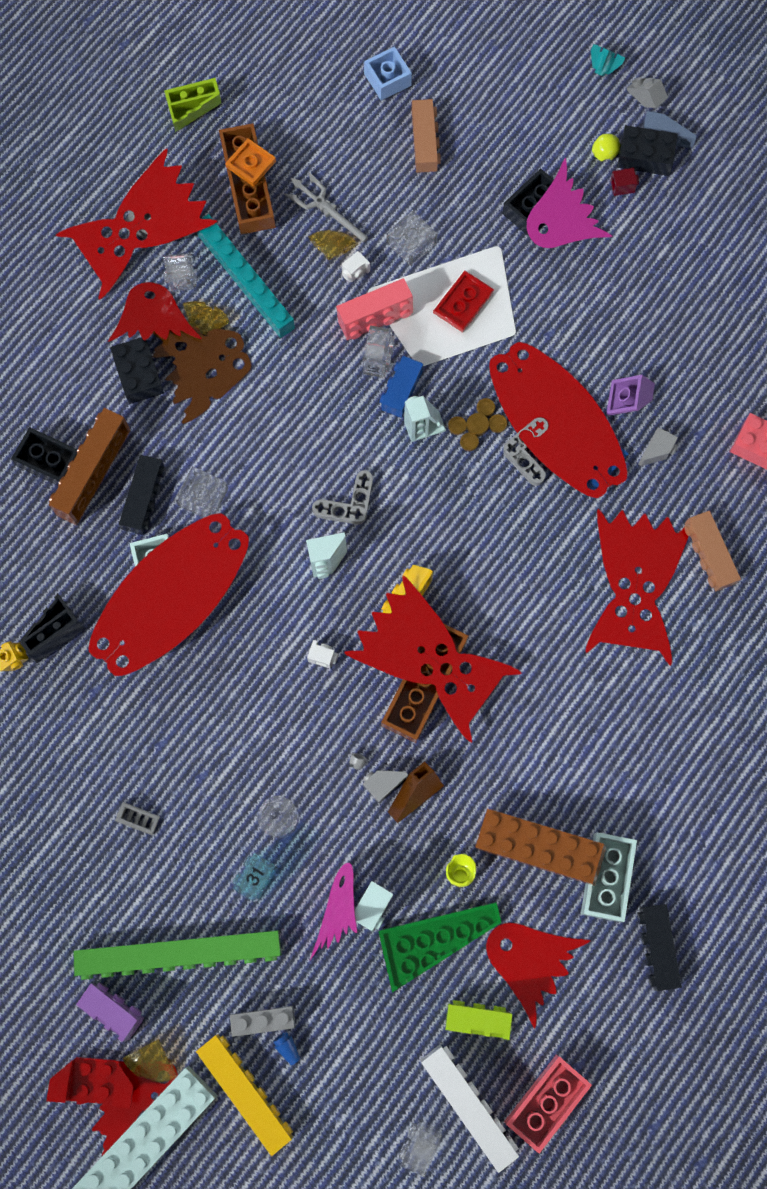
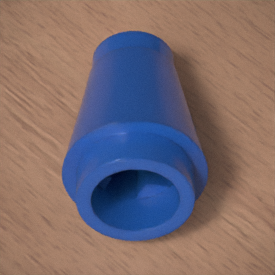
M284 1032L273 1040L274 1048L290 1066L301 1059L292 1035Z

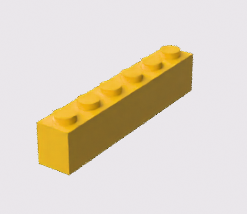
M217 1034L200 1047L196 1053L266 1150L273 1156L292 1140L293 1136L291 1133H293V1130L286 1121L283 1123L278 1117L280 1112L274 1104L270 1106L266 1098L268 1096L262 1087L257 1088L254 1084L255 1078L249 1070L245 1071L240 1065L243 1062L236 1052L232 1054L228 1048L230 1046L228 1040L223 1035L220 1037Z

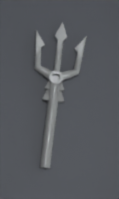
M309 171L310 182L315 183L322 190L319 196H315L304 187L300 180L291 178L295 188H300L314 201L306 205L297 199V195L284 194L306 210L314 207L319 208L321 212H324L326 218L331 215L363 243L367 241L368 236L335 210L336 205L330 204V201L324 199L327 188Z

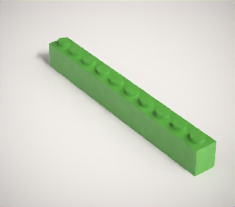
M280 931L74 951V976H81V980L93 979V974H101V978L114 977V972H122V976L134 975V970H142V974L155 973V968H163V972L175 971V966H183V970L195 969V964H203L204 968L216 967V962L223 961L224 966L236 965V960H244L245 964L256 963L257 958L264 957L265 962L276 961L277 956H282Z

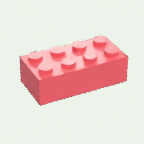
M404 278L336 306L338 323L346 340L357 339L366 332H374L378 327L390 325L395 320L407 318L413 313V296Z
M750 413L729 452L766 470L767 420Z
M555 1055L504 1122L540 1154L592 1084L561 1057Z

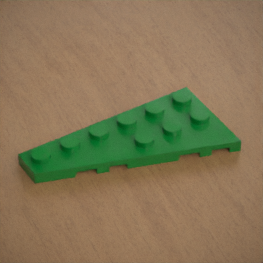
M497 902L378 931L392 993L502 923Z

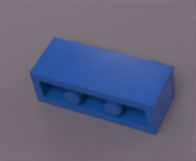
M402 356L401 361L396 362L394 367L395 374L393 377L390 376L387 383L388 390L386 393H382L379 402L381 403L382 411L400 418L403 417L405 412V401L412 397L423 372V363Z

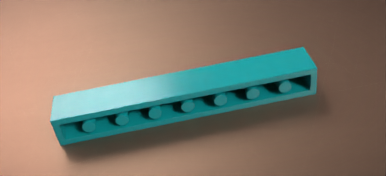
M207 214L201 219H212V217ZM216 223L196 232L198 237L280 339L295 329L292 316Z

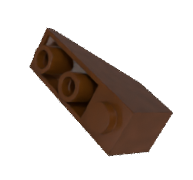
M423 762L408 775L388 810L389 815L397 823L406 818L444 786L435 771L426 762Z

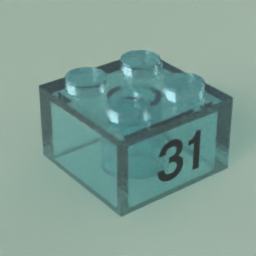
M254 853L253 856L249 855L243 864L245 869L242 874L238 873L232 882L234 887L232 889L257 903L278 867Z

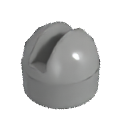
M352 753L349 763L352 768L354 767V769L359 770L363 768L367 759L363 755Z

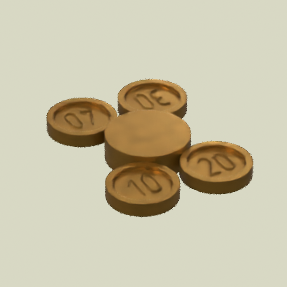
M481 399L477 403L478 413L470 415L467 423L464 418L459 416L450 419L448 429L452 434L461 435L465 432L466 428L469 432L462 435L460 439V445L465 451H473L478 447L479 439L477 436L484 435L488 427L495 433H501L506 429L507 420L503 415H493L488 421L487 417L491 416L495 411V404L491 399Z

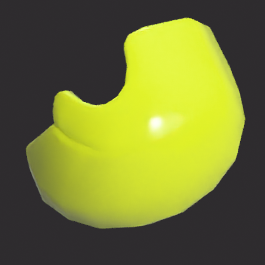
M602 134L593 143L592 152L594 157L600 161L606 159L613 160L620 153L621 144L615 135Z
M466 854L454 855L446 866L447 879L452 885L457 887L470 885L476 877V863Z

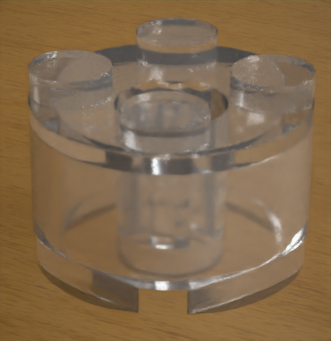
M180 253L164 256L163 261L166 272L163 275L165 283H169L170 292L195 289L194 287L197 286L196 269H193L192 264L195 262L192 254Z
M272 796L266 799L260 806L257 819L259 826L266 834L274 838H284L296 830L299 823V813L294 803L288 798ZM278 812L284 815L280 822L273 819V817L277 816L276 813Z

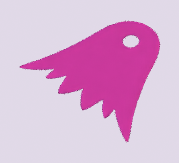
M565 158L552 184L533 207L527 219L529 237L536 245L543 248H554L590 238L612 237L606 231L593 226L598 223V220L587 218L594 206L580 204L584 193L583 188L571 191L573 178L566 181L567 162ZM541 223H545L548 226L546 234H541L538 230Z
M345 863L339 869L334 879L322 925L310 960L320 944L322 949L326 938L327 949L331 945L334 934L337 943H339L342 929L347 934L348 925L352 931L357 933L354 911V876L350 863ZM343 876H345L344 884L340 888V880Z

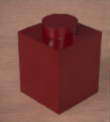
M634 168L612 172L610 182L613 195L635 193L636 187L639 185V177L637 174L635 175Z

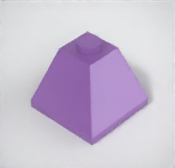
M643 375L612 380L606 414L609 416L640 410L652 401L655 383Z

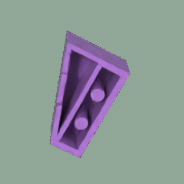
M101 982L97 984L91 983L76 1005L94 1020L97 1019L104 1024L106 1030H112L119 1035L118 1039L121 1042L130 1040L144 1020V1017L141 1016L142 1012L134 1006L128 1007L125 1005V1000L117 994L113 996L107 992L109 988Z

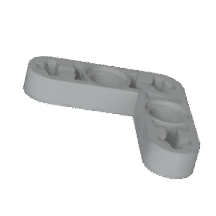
M536 418L521 431H531L528 427L531 426L533 429L537 426L535 422L543 421L545 423L543 425L544 429L541 430L539 428L536 430L537 436L532 432L533 437H539L548 429V422L544 418ZM519 431L505 443L503 453L530 484L539 486L544 482L545 472L526 452L528 447L519 437L521 432ZM518 442L519 445L515 448V453L513 451L508 452L509 446L513 448ZM521 459H527L529 461V466L522 467L520 466L519 461ZM532 471L536 475L540 474V480L538 478L533 479L534 474L532 473Z
M366 470L360 471L357 474L351 504L322 499L316 500L312 505L313 514L321 519L362 524L367 516L373 484L372 474ZM364 476H366L367 480H369L365 482V489L361 488L362 480H360L363 479ZM363 493L367 498L365 501L359 502L356 500V495ZM320 505H323L324 509L327 510H322V512L319 513L318 509L316 508H319ZM329 506H332L331 515H328ZM336 508H343L345 512L342 516H336L334 510ZM347 509H350V513H351V514H349V517H350V518H347V515H348V510H347ZM357 511H360V514L363 516H359V519H355V515L352 514H356Z

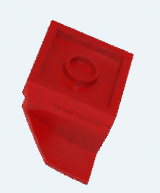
M76 1057L49 1080L46 1101L112 1104L111 1107L131 1108L133 1085L121 1068L119 1060Z

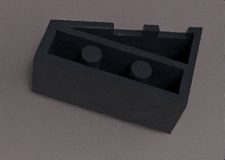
M58 593L49 608H45L44 614L38 622H34L19 641L36 663H39L85 629Z

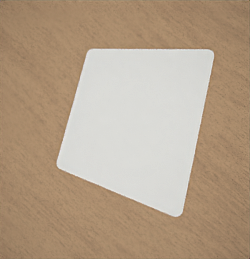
M495 246L402 277L405 279L413 296V313L407 318L395 320L390 324V327L411 358L423 363V366L515 335L514 318L500 247ZM465 270L493 288L494 293L462 333L435 315L433 310ZM402 278L372 287L368 290V293Z

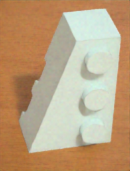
M413 396L405 401L404 423L411 442L446 431L440 412L424 396Z
M371 881L355 909L356 922L372 932L374 929L379 930L384 921L382 915L393 894Z

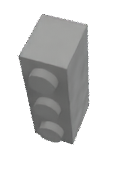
M294 1006L231 1014L232 1037L295 1028Z

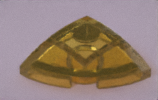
M324 230L308 236L317 250H321L328 260H331L341 252L345 254L358 245L355 239L343 232Z
M192 301L183 303L189 324L197 327L203 336H206L208 331L220 329L229 323L226 314L216 306L213 310L211 307L206 306L205 302Z
M160 1039L122 1058L126 1066L135 1075L150 1079L151 1082H165L177 1077Z

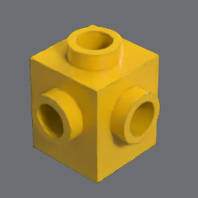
M12 641L1 645L0 672L18 670L29 659L26 650L20 642L12 643Z

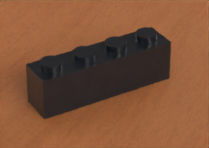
M140 455L119 521V526L122 530L144 535L145 530H148L150 526L149 516L155 509V496L159 495L161 484L159 483L166 473V467L161 459Z
M667 904L639 908L640 912H637L639 925L642 924L643 927L641 941L643 945H646L647 950L644 957L646 966L650 967L651 974L648 975L650 987H653L654 991L682 988Z

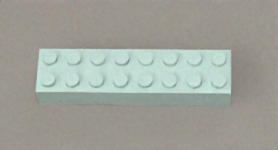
M187 1066L72 1189H132L218 1095L190 1066Z

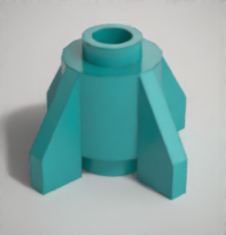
M593 44L591 59L592 68L596 69L594 73L604 77L605 74L609 75L623 65L625 57L617 54L616 58H614L616 53L605 48L600 52L602 47Z

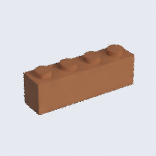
M433 99L412 100L411 111L416 173L436 172L437 165L441 164L440 153H437L439 137H436L435 134L438 133V122H434V118L437 117V107L433 106Z
M710 510L688 518L684 526L685 532L693 541V550L699 554L701 559L700 565L708 574L709 585L717 592L737 584L741 578Z

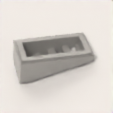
M122 802L115 822L153 835L160 816ZM126 809H129L126 820L122 819ZM137 812L134 822L131 823L130 820L133 813ZM141 815H145L141 826L137 825ZM149 817L153 818L149 829H146L145 826Z

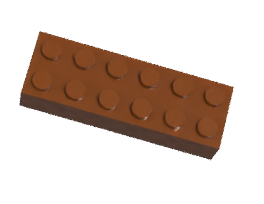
M254 123L219 130L225 163L247 138L258 145ZM227 168L240 234L276 228L265 175L253 187Z
M106 408L96 416V423L93 428L88 430L85 442L79 446L77 456L69 463L65 477L63 476L60 479L57 491L49 499L48 505L54 513L74 525H78L131 431L123 416Z
M444 624L453 639L456 651L461 654L468 640V635ZM444 644L437 645L436 653L439 656L446 655L448 652L447 646ZM420 646L418 652L420 654L425 653V648ZM443 663L440 667L441 673L450 675L452 666L449 663ZM424 664L421 667V673L424 676L432 674L433 668L430 664ZM402 680L381 722V726L417 743L439 699L436 686Z
M491 809L486 811L475 846L481 851L592 886H596L606 851V845Z

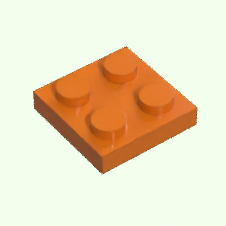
M247 138L225 165L226 168L254 187L275 164L276 157Z

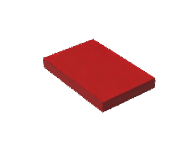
M464 270L433 310V313L463 333L494 293V289Z

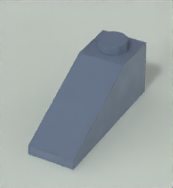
M656 111L646 112L643 128L677 133L676 146L693 148L697 137L695 134L665 114Z

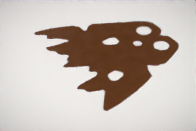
M191 326L202 339L193 337L181 330V336H178L169 330L168 338L165 340L157 335L155 331L153 332L163 343L155 348V353L152 357L173 356L176 358L173 364L177 368L165 378V380L172 381L173 384L178 385L174 392L173 404L192 397L190 405L184 410L186 416L182 420V424L188 423L204 413L211 404L209 397L215 399L222 398L251 369V361L248 354L241 352L244 348V342L239 333L224 329H213L208 331L206 336H203L197 327ZM231 337L237 341V345L233 349L225 345V341ZM185 342L187 347L185 350L178 351L175 343ZM220 355L226 356V357H225V360L221 361V360L219 359V356H220ZM238 358L244 361V367L240 370L233 367V361ZM211 368L216 369L217 376L206 378V373Z

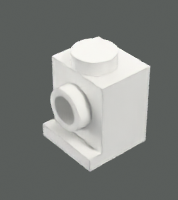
M359 251L342 263V275L347 281L353 282L356 278H361L365 272L367 274L370 272V262Z
M313 640L307 659L308 662L330 669L331 665L336 663L338 653H335L331 646L326 644L319 646L317 641Z

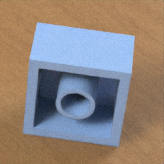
M395 46L364 61V75L381 101L411 86L412 73Z

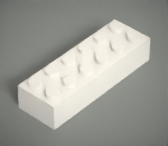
M438 1045L420 1059L421 1063L499 1173L519 1157L516 1152L519 1148L510 1135L505 1137L503 1132L506 1130L499 1119L491 1117L490 1114L493 1111L484 1099L482 1101L479 1100L477 1096L480 1093L472 1081L467 1083L464 1079L467 1075L458 1063L455 1066L452 1062L454 1056L448 1047L445 1046L443 1048L441 1045Z

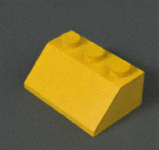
M412 565L410 569L407 568L403 576L407 577L423 596L432 582L433 571ZM403 581L400 585L396 584L392 594H406ZM386 600L381 608L383 610L382 613H391V607L388 600Z

